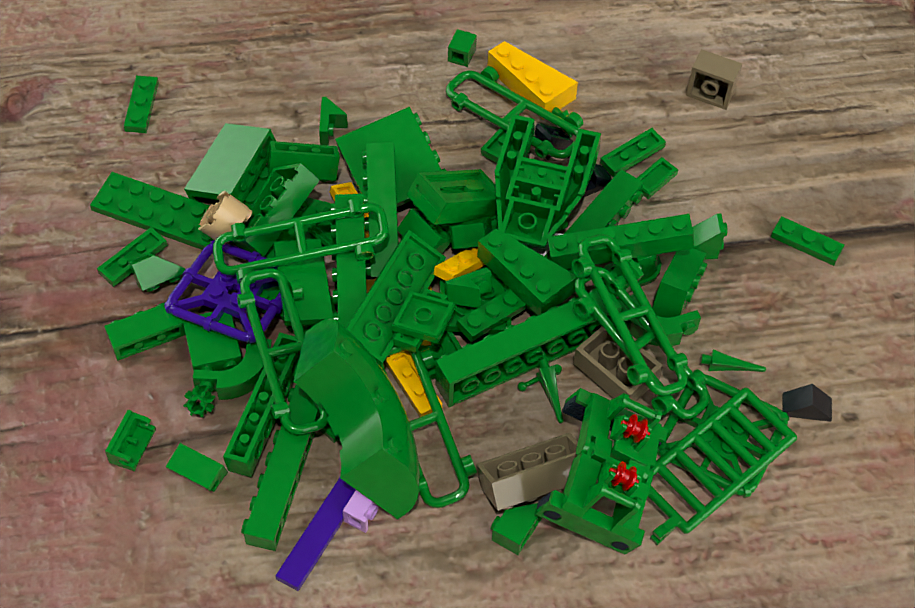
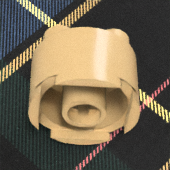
M226 191L217 196V199L220 201L209 206L199 224L201 227L198 229L213 240H216L223 233L230 232L231 225L245 223L252 215V210Z

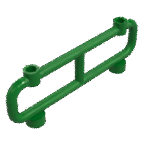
M487 66L481 73L469 70L461 72L446 86L445 92L447 97L452 100L451 105L455 110L460 111L465 107L505 131L508 130L512 114L520 115L525 109L574 136H577L578 130L583 126V119L575 112H571L562 119L498 84L496 81L499 79V74L491 66ZM473 79L518 105L506 116L500 118L470 101L464 93H456L454 89L463 81ZM533 137L531 145L535 147V153L541 159H544L547 155L557 159H565L571 156L575 141L564 150H558L548 140L541 141L536 137Z
M354 198L347 202L348 207L249 228H245L244 223H235L231 225L230 232L221 234L213 243L214 262L216 268L222 274L236 275L237 283L240 285L242 278L252 271L353 250L357 260H369L375 255L373 246L381 244L388 236L387 217L384 209L378 204H362L361 199ZM368 212H372L377 216L379 233L376 236L310 250L307 249L303 226L349 216L358 218ZM294 228L298 252L234 266L225 264L222 247L226 242H242L248 237Z
M595 235L585 238L578 246L580 258L573 260L572 270L577 278L590 276L635 363V365L627 369V377L630 383L635 386L645 383L651 392L659 396H668L680 392L687 384V374L684 367L687 366L688 359L684 353L676 354L629 265V262L632 260L631 251L627 248L621 249L618 243L608 235ZM605 244L610 248L612 261L615 265H619L640 305L639 307L619 312L588 253L589 247ZM646 316L667 356L668 368L675 371L677 375V382L666 386H660L656 383L624 321Z
M596 267L601 278L606 281L607 288L611 294L617 295L628 309L639 307L626 292L625 288H627L628 283L623 276L619 275L615 278L607 269ZM590 276L577 278L575 291L580 299L573 304L574 312L582 319H586L593 314L635 365L617 328L585 290L584 285L591 280ZM646 316L637 317L636 319L647 331V333L635 341L638 349L640 350L652 340L662 349ZM688 366L684 367L687 374V387L694 389L700 398L699 402L690 409H683L672 395H657L651 401L653 409L661 410L662 415L672 411L682 419H691L700 414L708 406L710 399L707 389L702 384L705 381V375L702 371L696 369L692 372ZM649 368V370H650L652 376L654 377L656 383L659 384L660 386H664V385L660 382V380L656 377V375H655V374L651 371V369Z
M273 268L247 273L240 282L241 294L237 295V302L240 309L246 308L273 394L275 404H271L272 416L274 419L280 418L283 427L289 433L295 435L321 430L328 424L326 418L329 417L321 403L317 404L320 412V418L317 421L301 425L292 422L289 406L284 399L272 357L299 351L301 353L305 333L294 300L303 298L301 283L299 280L288 281L281 271ZM266 278L277 280L297 342L268 348L255 306V298L250 290L251 282Z
M393 345L387 357L401 351L410 352L432 409V413L410 421L412 431L437 422L459 481V488L456 491L442 497H433L419 463L418 494L420 493L424 503L430 507H445L465 497L470 486L468 477L477 474V470L471 455L462 458L459 455L427 371L436 367L430 349L428 348L421 352L418 349L415 353ZM382 363L380 366H381V368L383 369V371L385 372V374L387 375V372H386V370H385V368H384V365H383V363Z

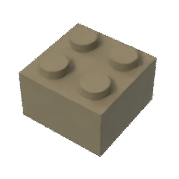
M701 49L692 67L686 96L727 110L737 87L742 63Z

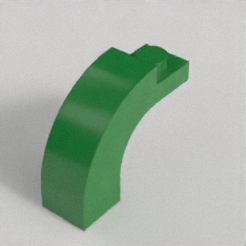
M634 294L630 295L636 304L640 306ZM618 298L617 300L622 306V311L629 310L625 306V304L620 300V298ZM698 310L670 318L657 316L672 346L680 345L683 334L690 335L697 331L701 320ZM636 318L624 321L632 337L638 339L647 333ZM654 340L648 343L649 345L658 346Z
M266 339L268 348L273 347L272 339ZM247 342L244 358L231 369L223 371L194 370V386L198 385L199 388L204 389L209 387L208 391L210 392L217 391L219 400L238 398L253 391L264 368L257 343L250 344Z

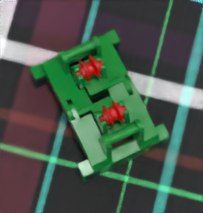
M580 388L566 399L563 413L582 421L576 448L577 457L573 459L564 493L553 490L544 496V498L538 501L535 515L625 555L642 544L645 531L638 527L654 476L652 468L656 464L658 445L666 441L668 429L662 427V424L659 423L662 417L661 410H653L630 399L629 395L625 393L609 400ZM603 496L616 502L612 517L591 507Z

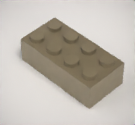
M567 433L477 463L476 466L482 491L497 510L510 509L524 501H534L539 496L551 493L553 490L561 491L566 486L573 459L577 457L576 448L578 441L571 433Z

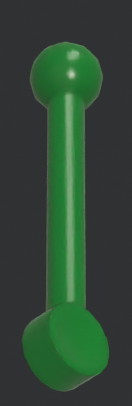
M556 364V375L561 374L562 367ZM535 377L527 382H520L518 389L525 391L528 386L540 380L538 377Z

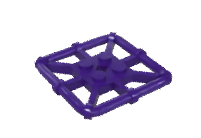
M215 240L210 241V244L202 250L191 267L186 268L183 272V278L164 304L165 310L176 317L203 326V329L210 332L213 330L240 341L249 342L250 344L255 343L256 339L247 318L246 308L240 309L238 306L237 295L241 294L236 275H225L218 271L215 277L211 279L197 274L213 253V243ZM227 243L222 247L223 252L248 262L267 259L261 256L259 252H249ZM273 278L257 280L255 283L250 284V290L255 298V306L267 310L260 320L263 332H265L275 315L282 311L280 292L271 301L260 297L263 290L279 286L277 280ZM190 283L206 288L202 295L178 301ZM236 290L238 293L233 292L232 294H229L228 291ZM203 305L215 309L211 316L207 318L187 311V309ZM224 313L240 319L244 332L218 321Z

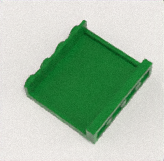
M410 106L335 139L346 167L359 193L363 195H368V187H363V173H367V165L362 164V151H366V143L394 141L397 207L412 201L406 194L418 173L446 171L445 168L441 170L438 164L441 162L436 150H431L429 135L426 131L422 132L420 125H422L417 113L413 114Z

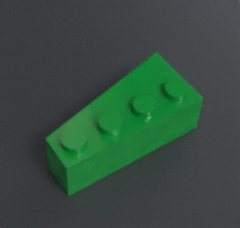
M301 163L274 167L250 208L252 215L244 223L245 228L292 219L317 185L319 179ZM282 231L248 237L245 241H234L233 243L246 251L259 252L264 257L270 251L271 246Z
M497 228L478 240L477 257L537 315H541L551 307L559 305L576 292L575 282L577 277L573 273Z

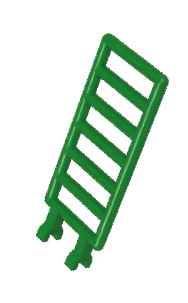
M745 387L656 460L655 467L652 468L654 475L659 473L697 512L686 522L650 486L647 499L650 498L669 518L652 532L653 535L650 539L656 545H659L677 527L684 534L690 533L797 440V435L749 388ZM746 399L785 438L777 445H774L737 408L741 402ZM728 413L767 451L759 460L719 422ZM710 428L750 466L742 475H739L701 437ZM692 443L732 481L723 491L684 452ZM674 458H677L715 497L707 505L704 506L666 467Z

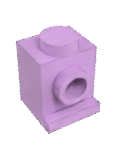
M356 490L343 510L344 522L366 533L368 531V520H373L377 514L378 506Z

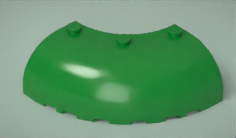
M334 318L324 319L305 333L294 383L303 389L316 405L322 404L329 415L326 419L335 437H340L343 448L339 451L341 458L340 479L396 519H399L413 508L419 491V460L410 421L391 381L371 353Z

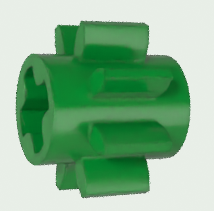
M196 385L193 391L188 390L184 395L189 400L183 406L188 408L191 416L199 414L202 418L207 411L211 412L215 407L211 402L216 396L211 395L210 391H208L209 387L204 389Z

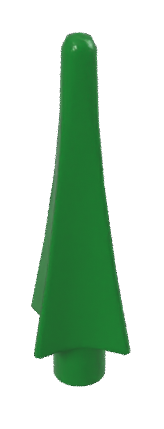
M714 349L711 355L701 354L700 357L701 364L709 365L708 371H766L764 366L731 357Z
M541 359L538 361L540 371L536 375L551 402L558 422L563 423L555 365L549 366L548 359Z

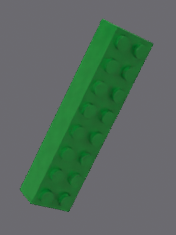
M596 288L591 290L588 294L614 324ZM610 293L617 309L619 310V312H621V304L619 303L617 298ZM574 297L566 304L559 307H551L541 315L531 316L525 322L518 325H510L502 332L495 335H487L477 343L467 344L454 353L442 355L436 360L435 385L448 408L539 368L538 361L541 359H548L550 363L575 352L576 348L602 325L593 314L586 319L578 317L574 312L573 304L580 298Z

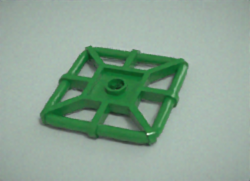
M705 375V381L702 383L706 389V385L731 397L740 391L709 375ZM687 385L677 401L683 409H685L695 391L688 388ZM710 394L709 404L701 419L697 417L682 419L672 411H669L670 416L663 426L668 429L666 441L658 445L657 455L661 457L679 442L666 443L678 420L696 428L720 408L713 404ZM746 399L743 401L744 403L752 406ZM762 401L788 426L790 418L786 412ZM741 402V403L737 406L738 409L740 408V406L742 405L743 402ZM729 413L719 421L753 456L760 459L767 453L765 449L747 442L750 434ZM767 419L752 422L759 430L774 427ZM712 428L701 436L739 475L743 474L737 461L739 455L723 439L718 438V434ZM775 429L770 441L777 445L783 435ZM692 443V444L688 447V448L693 447V448H695V449L701 451L694 443ZM706 456L699 467L719 487L725 489L732 481L707 470L711 460ZM677 458L670 462L688 471ZM768 466L735 494L743 496V498L750 497L751 493L758 487Z

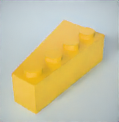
M504 41L488 51L487 66L493 67L498 72L499 80L511 91L549 112H552L555 107L562 109L576 99L577 81Z

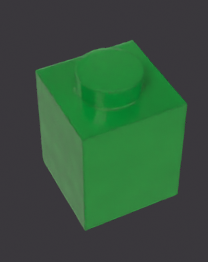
M457 29L448 46V62L468 67L476 51L477 35Z

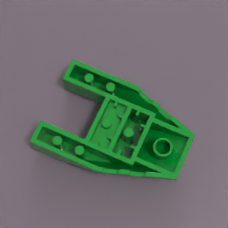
M512 114L495 168L498 230L520 243L545 248L548 244V237L555 235L585 194L599 154L601 133L579 129L568 167L527 158L535 134V119Z

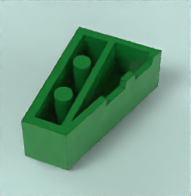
M694 248L676 251L660 282L652 309L657 316L670 318L682 315L687 302H691L701 277L704 276L708 265L704 262L707 253Z

